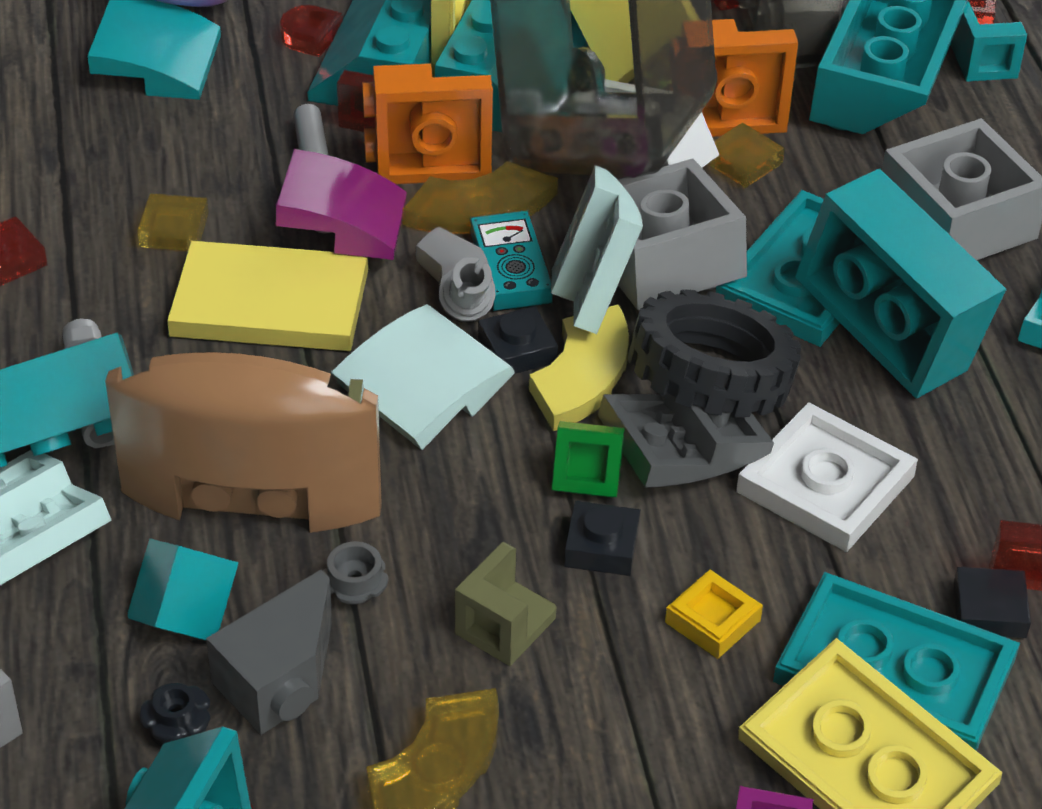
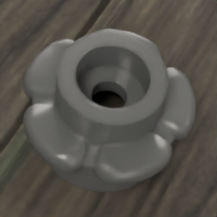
M346 542L334 548L328 556L327 568L323 570L330 577V594L335 593L337 599L346 604L364 603L372 597L381 595L388 585V575L384 573L385 563L375 547L364 542Z

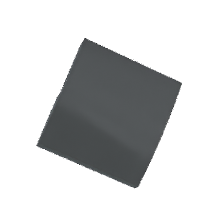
M603 394L598 417L604 426L625 428L622 453L645 487L685 484L722 475L767 456L771 453L774 445L773 440L752 413L750 417H734L732 412L724 411L721 416L704 412V407L693 404L689 408L676 403V397L670 394L664 396L661 394Z

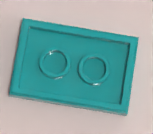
M801 190L747 250V277L716 286V293L723 294L726 300L736 302L737 299L753 304L751 309L758 312L767 311L777 318L776 323L778 325L788 326L794 333V336L821 347L840 322L795 278L824 200L821 197Z
M824 572L775 667L773 682L782 686L787 684L837 638L977 751L1015 662L1020 642Z

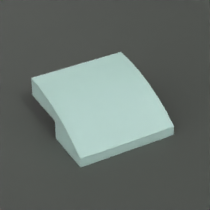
M596 165L552 268L551 279L552 294L574 301V326L595 334L598 333L643 227L638 207L627 190L607 169Z
M426 304L401 316L379 330L348 355L331 373L337 383L348 392L350 379H363L364 388L378 395L379 417L423 450L461 409L473 417L515 372L512 366Z
M30 450L8 462L7 466L0 468V585L112 521L102 497L71 483L63 461L46 454L33 457Z

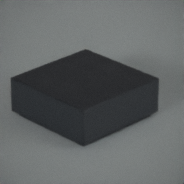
M957 567L954 578L957 620L1003 637L1027 638L1031 618L1025 571Z

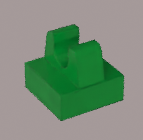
M560 421L557 428L552 490L617 498L625 428Z

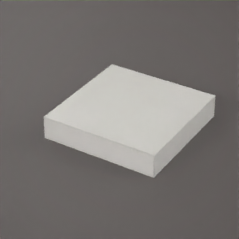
M808 402L772 439L774 445L771 453L748 464L739 473L736 492L841 550L848 552L914 478L918 459Z

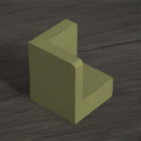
M502 542L455 589V634L511 666L556 619L557 607L549 600L515 582L516 548Z

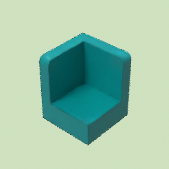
M967 1L950 43L966 82L1018 78L1027 33L1022 22L979 24L970 2Z
M149 538L128 610V618L160 629L206 640L207 637L220 630L239 562Z

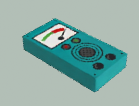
M528 211L470 218V233L473 243L482 248L492 271L496 292L493 310L552 303L551 280Z

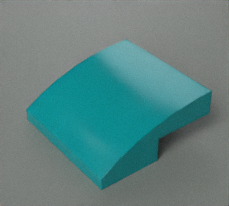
M109 0L87 56L90 74L144 78L146 96L200 100L221 37L220 26L190 10L155 0Z

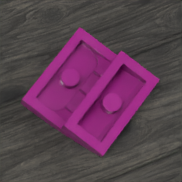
M294 149L276 205V226L335 233V254L394 260L406 206L407 192L385 177L355 163L317 152Z

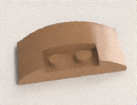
M206 352L151 358L149 371L138 373L126 379L122 378L120 366L108 371L105 383L122 493L143 506L176 520H180L183 508L202 509L212 512L224 511L266 515L276 518L309 519L310 533L338 529L379 517L382 500L378 395L364 388L362 401L358 403L339 391L327 387L331 376L330 373L289 361L246 354Z

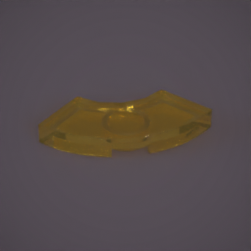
M508 161L494 172L475 179L447 180L430 176L403 208V225L428 232L441 227L452 234L470 233V218L520 211H528L529 216L545 207L558 194V178Z
M496 688L426 698L425 722L415 741L394 758L366 767L372 809L457 808L459 806V799L473 786L480 775L486 773L496 749L499 718Z

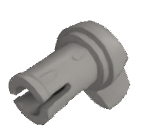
M437 227L429 232L416 245V259L439 283V301L443 311L451 318L461 322L476 321L484 317L493 306L496 292L492 271L482 248L441 227Z

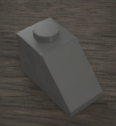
M319 570L206 638L211 683L260 735L283 721L297 718L305 712L311 703L319 698L332 626L330 577L322 570Z

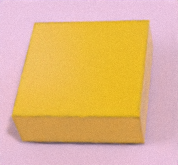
M708 570L666 607L665 623L719 659L761 621L763 605L712 570Z

